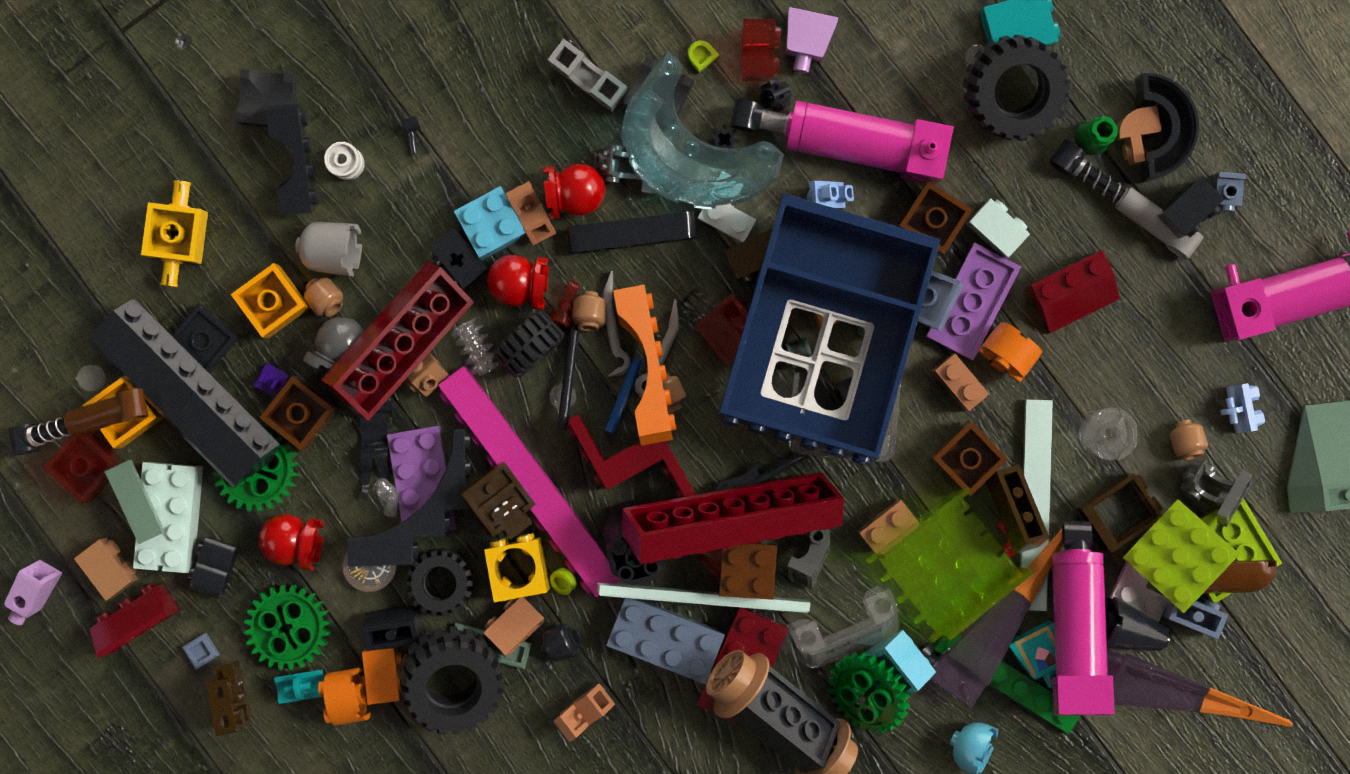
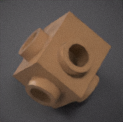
M429 352L405 382L414 392L419 390L427 397L439 387L440 383L450 376L441 363Z

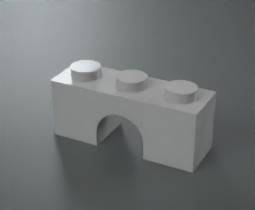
M565 39L561 41L548 58L549 65L611 112L614 111L628 92L625 84L609 72L599 69L585 57L584 53Z

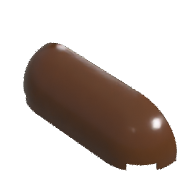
M1277 560L1233 561L1203 594L1260 591L1273 581L1277 571Z

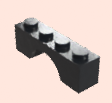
M302 103L269 106L266 109L269 137L284 143L291 151L294 159V171L291 178L280 184L276 189L280 215L312 213L316 207L315 205L319 203L317 189H313L312 179H315L314 163L309 161L312 143L311 138L306 137L305 126H308L307 111L303 110Z

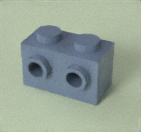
M1169 600L1162 616L1219 639L1228 614L1219 611L1220 605L1205 600L1204 604L1195 601L1183 613Z

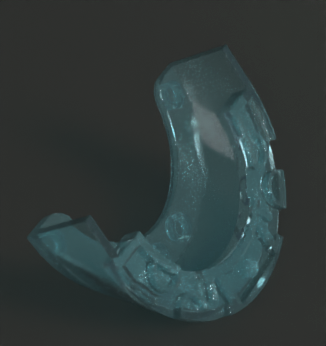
M667 50L632 97L625 111L622 125V142L628 153L630 165L641 180L655 192L676 203L680 200L694 204V208L715 209L716 206L727 204L735 206L753 198L778 179L784 154L773 144L765 141L743 148L728 149L707 144L692 135L681 123L674 106V90L678 79L682 75L683 67L680 61Z

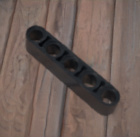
M694 211L570 226L567 227L570 254H582L691 240L697 238Z

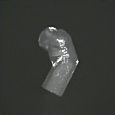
M380 478L375 482V492L385 502L383 513L388 517L395 516L399 493L387 479Z

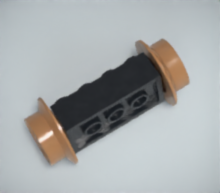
M734 650L724 656L712 670L706 683V692L715 699L714 711L716 715L720 718L733 717L795 767V774H848L857 758L858 747L850 739L851 729L849 724L843 719L832 717L769 665V660L764 654L756 653L748 656L741 650Z

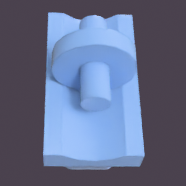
M830 181L808 182L810 188L807 194L808 201L836 209L846 208L845 202L854 200L852 185H844V182Z
M1248 383L1226 387L1228 398H1225L1227 408L1220 410L1221 415L1229 414L1230 423L1234 424L1235 433L1258 430L1257 427L1265 423L1264 413L1261 410L1254 411L1252 401L1259 400L1258 387L1249 386Z

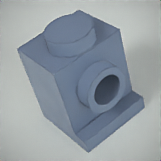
M1218 172L1212 175V187L1224 198L1218 205L1221 208V212H1234L1235 208L1242 206L1246 174ZM1228 187L1232 188V196H1228L1226 193Z

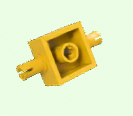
M174 180L172 203L165 205L148 202L141 251L143 256L161 259L164 262L160 285L171 287L178 286L180 264H183V262L202 264L208 212L187 206L191 183ZM178 230V236L172 237L171 233Z

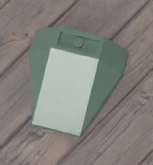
M1350 401L1303 406L1286 486L1289 513L1350 509Z

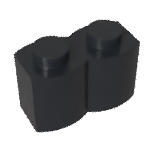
M207 537L204 541H200L196 549V556H199L197 564L191 567L187 577V581H190L189 588L217 598L223 597L240 546L212 537Z

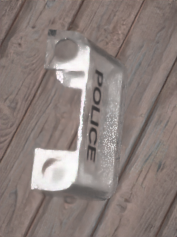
M882 583L866 591L863 603L869 618L822 638L815 620L810 621L803 618L787 624L803 663L812 669L820 668L845 657L847 654H853L896 634L900 623L897 604L890 588Z

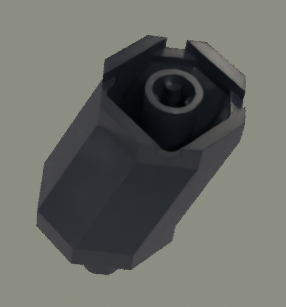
M635 500L613 505L602 524L611 572L631 586L652 581L664 560H659L651 564H640L622 536V508L641 505Z

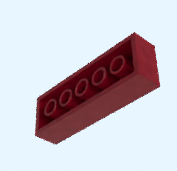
M427 262L327 372L321 381L356 415L369 421L474 302L441 267Z

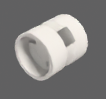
M336 142L326 150L324 156L325 165L338 178L353 180L363 172L364 158L351 144Z

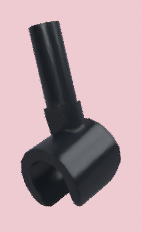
M413 116L404 121L411 155L417 154L414 131L421 129L417 117Z

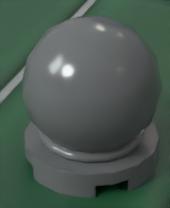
M335 317L326 321L317 331L315 338L316 351H313V353L306 351L303 361L317 369H323V367L331 369L364 333V329L354 319Z

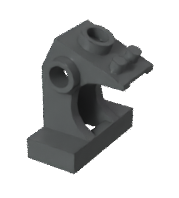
M647 140L646 153L623 152L622 146L607 145L606 149L599 150V154L596 155L594 167L604 178L605 183L619 184V180L642 182V195L652 196L657 140ZM619 159L635 160L634 173L618 172Z
M1207 460L1195 461L1193 466H1188L1181 477L1184 481L1180 488L1185 491L1184 495L1195 502L1200 500L1218 509L1217 523L1227 527L1252 484V474L1242 470L1236 481L1226 480L1215 474L1216 469L1208 464ZM1208 483L1223 489L1218 497L1204 491Z
M830 529L811 531L802 535L795 534L807 541L810 547L807 554L802 558L791 557L787 565L789 580L811 590L814 589L820 570L830 552Z

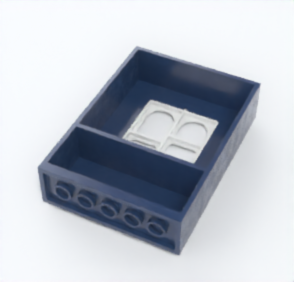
M783 193L717 417L722 418L721 423L732 427H737L739 424L748 426V431L763 435L765 431L774 434V439L789 443V440L800 441L799 446L811 450L821 447L826 449V454L841 458L845 454L852 457V462L862 465L878 460L941 239ZM793 308L816 313L823 318L815 350L811 357L784 351L781 347ZM840 320L864 328L865 335L857 357H851L828 349L827 344L835 321ZM779 361L803 367L808 372L801 393L795 397L783 398L773 390L771 384L775 365ZM824 361L850 367L853 370V377L846 401L839 409L833 411L821 408L814 398V389Z

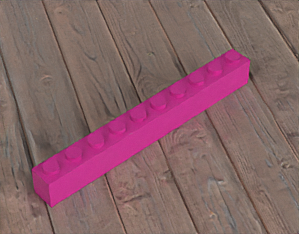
M463 366L438 385L441 389L439 392L440 397L447 405L452 403L457 410L454 414L462 426L467 424L473 431L470 434L472 440L478 447L484 446L489 453L486 455V458L494 467L499 462H505L536 505L531 508V511L536 516L533 519L534 523L541 532L546 530L551 536L549 543L557 553L562 551L566 556L567 560L564 562L573 574L578 572L583 581L580 584L588 595L593 593L597 598L599 596L596 592L597 582L617 583L620 579L612 574L608 556L468 368Z

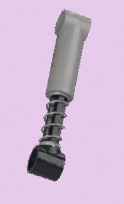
M1067 139L1062 141L1050 158V165L1064 175L1070 176L1073 174L1083 178V182L1087 181L1093 186V189L1097 188L1103 193L1102 196L1106 195L1113 200L1112 203L1116 202L1115 208L1165 243L1167 248L1175 255L1185 260L1190 258L1204 238L1199 232H1196L1190 238L1186 235L1178 239L1157 216L1163 209L1132 187L1124 189L1121 187L1120 182H1114L1111 180L1110 175L1106 176L1101 173L1100 168H1094L1092 163L1088 162L1085 158L1086 153L1078 145Z

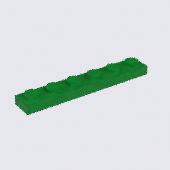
M948 626L934 647L939 653L1068 734L1081 716L1053 715V693Z

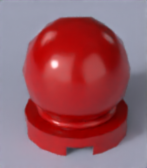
M576 163L566 166L559 173L555 171L554 166L543 167V173L549 174V178H546L544 182L547 208H553V212L548 213L549 219H559L560 212H563V210L571 215L584 216L593 213L601 206L605 198L606 186L603 177L595 168L587 164Z
M518 255L504 256L496 260L489 268L487 276L490 293L499 303L510 307L522 306L530 301L533 309L544 310L546 302L543 301L544 292H547L549 266H547L549 258L537 257L536 263L533 264L527 258Z
M280 514L272 517L264 523L259 532V548L262 555L269 562L276 565H293L299 562L301 570L314 571L312 563H318L322 551L324 537H319V528H324V521L310 518L307 524H305L301 518L291 514Z

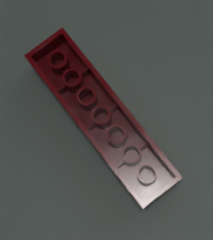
M822 472L622 508V536L640 564H651L664 559H677L685 555L703 554L707 551L729 549L733 546L755 544L759 541L780 539L785 536L802 535L811 531L828 530L832 527L842 526L844 497Z

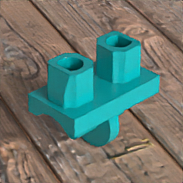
M323 669L275 677L278 703L282 704L321 697L318 684L320 681H324Z

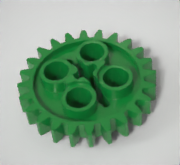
M271 429L268 433L275 439L276 431ZM279 435L275 439L280 444L275 454L279 459L278 466L275 469H271L268 463L261 468L264 471L277 475L276 480L263 474L254 473L233 488L217 471L214 472V476L221 478V480L215 483V486H224L220 495H230L227 501L229 504L237 501L236 508L242 509L246 505L248 512H253L255 505L258 512H263L264 504L271 510L274 509L273 501L283 504L281 496H291L287 488L296 487L297 485L291 480L294 477L300 476V474L293 472V468L300 466V463L292 462V459L298 455L296 452L288 451L292 447V443L283 444L285 438ZM266 480L268 489L265 493L261 494L258 490V484L260 481Z
M285 584L280 586V592L275 587L270 588L271 596L266 592H262L260 595L263 601L253 600L256 609L247 610V613L253 617L244 620L245 624L251 626L250 629L244 631V634L252 636V639L248 640L246 644H255L256 647L251 653L260 652L262 654L259 659L260 662L268 658V667H272L277 662L279 670H283L285 665L288 664V668L291 671L295 669L297 662L299 667L303 668L305 666V659L310 663L315 660L312 653L316 655L323 653L319 645L326 646L328 644L323 639V636L330 635L331 631L324 629V626L330 624L331 621L324 620L323 616L329 611H321L319 609L323 604V600L317 603L313 601L316 593L306 596V587L302 588L299 592H297L296 584L292 585L289 591ZM292 603L299 605L301 608L299 617L291 615L289 608ZM279 605L283 608V615L278 610ZM267 613H271L276 617L275 626H269L265 622ZM292 624L293 628L284 631L282 626ZM301 628L309 630L311 635L309 641H303L299 637V630ZM276 638H282L285 641L286 648L284 651L276 649L274 644ZM292 639L297 644V649L293 648Z
M854 652L851 656L847 654L843 659H840L830 672L832 677L828 680V683L833 686L828 691L835 694L831 701L838 702L839 706L836 710L844 711V719L850 717L852 719V726L859 723L861 731L869 727L871 734H874L877 730L880 734H883L886 730L891 732L895 727L899 726L908 714L906 710L910 704L906 700L910 695L902 692L907 685L898 682L902 676L893 675V666L885 667V659L879 663L875 654L868 659L866 652H863L860 656L857 652ZM877 680L880 681L881 684L859 706L857 701Z

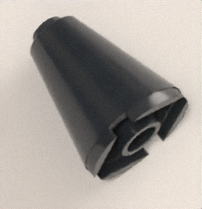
M1105 598L1107 649L1161 651L1167 647L1170 641V634L1166 626L1120 598Z

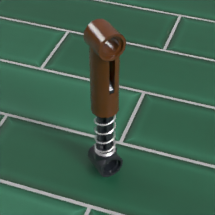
M142 388L116 393L114 397L69 411L64 419L59 417L55 422L48 421L46 425L40 423L38 426L35 424H25L9 428L8 432L13 455H25L40 451L41 445L46 442H53L55 439H62L64 436H80L120 422L147 417L148 411Z

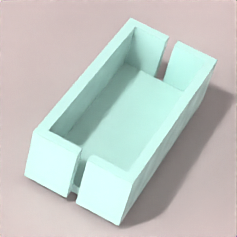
M143 462L141 481L165 533L142 544H138L136 540L133 569L156 571L162 569V571L188 573L191 567L194 566L203 466Z

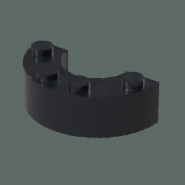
M1142 73L1135 78L1137 105L1148 107L1157 105L1159 116L1162 118L1165 128L1164 138L1160 146L1155 151L1144 154L1145 162L1141 163L1142 183L1162 178L1182 166L1192 154L1199 135V117L1190 95L1172 79L1154 73Z

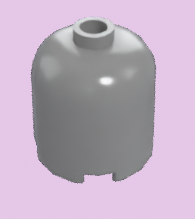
M313 222L305 227L301 237L297 238L295 249L299 253L301 262L309 270L353 277L352 269H358L361 260L362 244H357L356 234H361V230L357 224Z

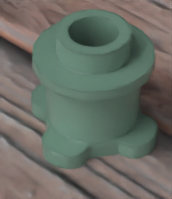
M806 337L802 338L799 343L785 344L786 349L784 351L804 357L812 356Z

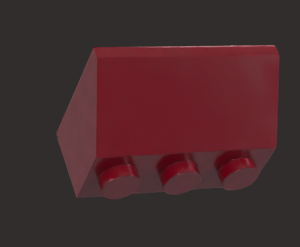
M1103 250L1026 287L1049 334L1120 299L1115 274Z
M152 583L139 591L142 596L134 601L130 597L118 604L119 610L112 615L108 611L95 619L97 624L90 628L98 658L114 653L180 611V608L164 584L155 586Z

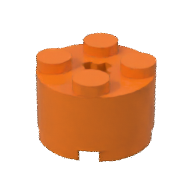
M1001 322L982 344L978 352L986 359H992L993 361L990 365L998 372L1003 374L1006 370L1013 380L1020 383L1043 352L1030 338L1026 340L1021 336V331L1008 323Z
M360 667L327 673L324 681L319 682L318 690L320 696L324 697L326 708L323 710V715L327 724L332 723L335 726L365 721L370 718L371 712L366 713L367 706L369 705L367 702L365 676H360L359 672L363 671Z

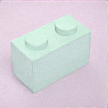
M989 199L966 225L1001 257L1007 259L1030 233L1026 231L1028 227L1022 220L1017 217L1013 219L1006 213L1008 208L997 199L995 202Z

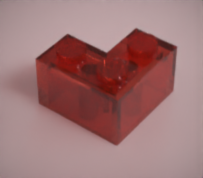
M743 19L742 81H769L774 79V74H779V58H774V49L779 48L781 27H776V19Z

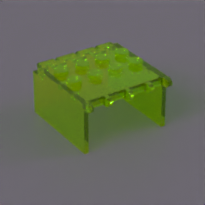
M956 488L949 495H945L920 515L915 524L877 554L873 553L866 559L868 564L878 559L887 571L880 578L881 581L885 583L892 577L903 591V594L896 599L899 604L909 599L920 614L913 619L914 623L917 625L925 619L935 632L928 638L930 643L935 642L940 637L951 641L1034 574L1032 569L1017 568L1005 553L997 558L996 554L1003 548L990 532L982 537L979 535L986 527L974 511L964 516L963 513L970 508L963 499L970 493L968 488Z

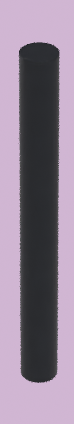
M569 326L557 429L563 431L568 430L579 337L578 326Z

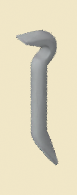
M613 271L610 272L602 298L607 303L606 327L611 351L616 358H623L624 364L610 373L608 377L624 375L631 366L629 354L621 348L612 304Z
M674 299L669 328L661 343L663 356L658 357L659 366L663 365L678 334L679 318L676 299ZM648 372L639 376L635 381V391L641 398L644 394L642 383L647 381Z

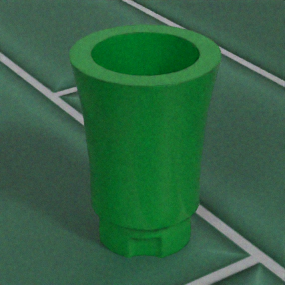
M1102 116L1086 120L1080 124L1076 131V144L1088 155L1102 154L1115 140L1118 126L1109 117ZM1097 130H1100L1102 132V137L1099 135Z

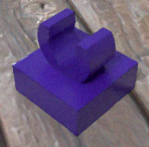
M266 363L253 385L275 398L291 376L272 364Z

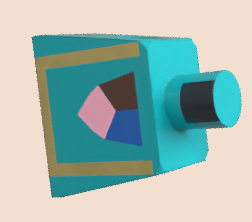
M1048 620L1006 641L1005 644L1033 680L1043 676L1048 688H1052V677L1056 676L1054 622Z

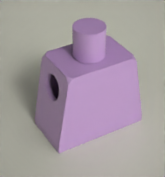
M789 7L786 54L796 57L793 67L794 71L809 73L811 60L822 61L838 22V17Z
M41 560L20 570L4 603L7 608L12 610L8 617L9 621L17 625H23L26 618L40 611L61 577L62 572Z

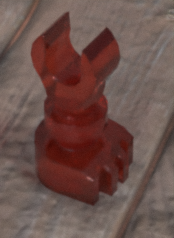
M570 280L563 300L559 301L557 305L559 310H552L550 318L555 324L568 328L572 319L568 313L572 312V304L580 288L579 283Z

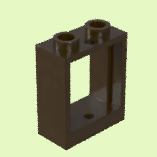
M1127 473L1077 507L1084 520L1091 522L1092 532L1106 552H1114L1154 525L1162 516L1160 512L1163 510L1161 504L1154 496L1152 498L1145 490L1148 486L1140 475L1136 476L1135 473ZM1128 484L1149 515L1116 537H1113L1094 507Z

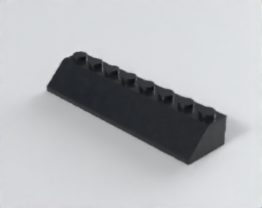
M134 298L113 310L88 338V342L135 389H143L145 399L233 488L273 460L280 444Z

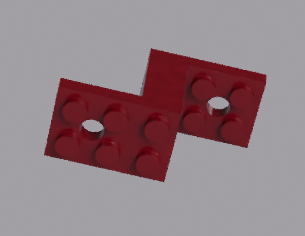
M576 415L568 420L570 425L567 429L573 440L579 439L583 449L580 450V453L587 464L592 462L596 470L593 476L600 488L605 486L609 490L664 459L665 464L662 465V468L669 480L674 478L677 482L678 487L674 488L678 497L696 495L667 441L642 446L639 441L605 460L581 416Z

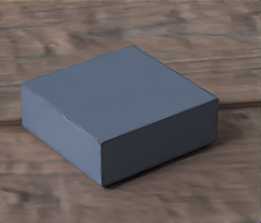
M207 633L182 647L196 670L220 655Z

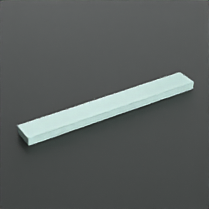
M1025 400L1023 474L1049 535L1053 400ZM1049 539L1038 548L1020 553V574L1049 544ZM1048 574L1032 604L1028 603L1019 594V610L1047 611Z
M597 582L596 592L600 596L803 613L810 612V602L805 599L774 597V600L724 597L719 596L718 592Z

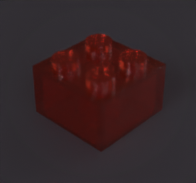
M89 432L80 436L71 435L42 469L83 504L92 502L109 483L105 471L124 461L97 436Z

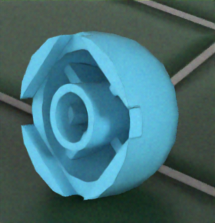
M972 722L964 726L961 732L955 731L950 745L954 747L953 758L961 770L968 774L982 773L994 748L990 743L991 738L997 740L998 729L985 723Z

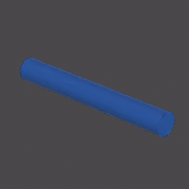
M633 358L605 428L606 431L615 434L643 360Z

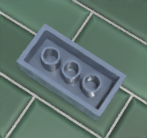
M625 598L606 646L706 685L725 633L722 630L643 599Z

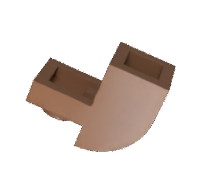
M1157 105L1136 109L1122 118L1117 124L1118 133L1114 142L1125 141L1122 151L1125 160H1128L1129 166L1145 162L1142 137L1153 136L1162 131Z
M529 181L505 193L533 245L556 234Z
M597 684L567 706L554 720V723L567 740L571 742L589 725L603 717L615 703L602 686Z

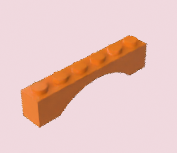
M645 285L613 290L619 323L639 343L646 356L648 365L646 388L635 410L641 446L673 440L671 431L677 429L674 414L668 415L667 406L672 405L669 389L664 390L662 381H667L665 365L659 366L658 357H662L663 353L660 341H655L653 334L658 333L656 317L651 318L649 312L650 309H654L652 294H646Z

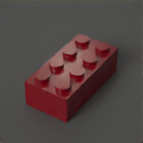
M738 607L720 646L711 672L724 656L734 650H741L748 656L756 653L764 654L769 660V665L772 667L789 630L788 627L748 608ZM704 684L697 698V705L715 713V699L706 692V685ZM733 717L727 718V719H729V720H731V721H734V722L740 724V723H739L738 721H736Z

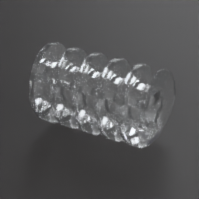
M475 318L456 327L450 335L452 337L460 336L455 345L465 346L460 351L461 356L469 355L465 364L474 365L469 371L470 374H479L481 376L498 368L502 363L493 362L495 358L494 353L488 352L493 344L483 343L488 334L478 333L484 326L483 324L474 325V322L477 320Z

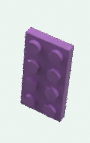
M973 243L955 278L964 285L942 331L929 328L925 337L970 360H974L1021 266Z
M440 426L387 435L401 521L406 520L423 506L437 488L446 470L447 465ZM445 510V515H450V530H456L455 511Z

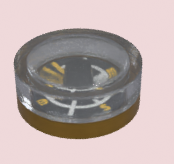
M347 550L343 558L342 568L344 576L351 586L360 591L374 592L384 588L393 580L398 565L348 566Z

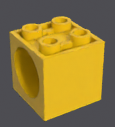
M534 533L516 537L517 541L508 542L507 538L493 540L490 542V546L484 549L494 602L548 592L550 584L541 537H534ZM520 548L523 553L532 556L536 570L529 576L528 580L530 582L518 585L513 584L506 576L503 577L499 562L506 556L507 552L505 550Z

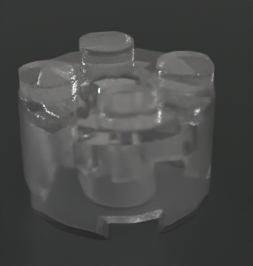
M1112 407L1101 408L1089 413L1082 421L1079 428V438L1085 451L1094 458L1110 461L1119 460L1131 454L1136 447L1138 427L1133 417L1126 411ZM1106 429H1112L1110 433L1111 439L1105 438Z

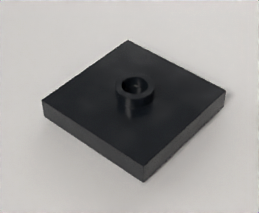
M199 303L171 335L209 374L241 338Z

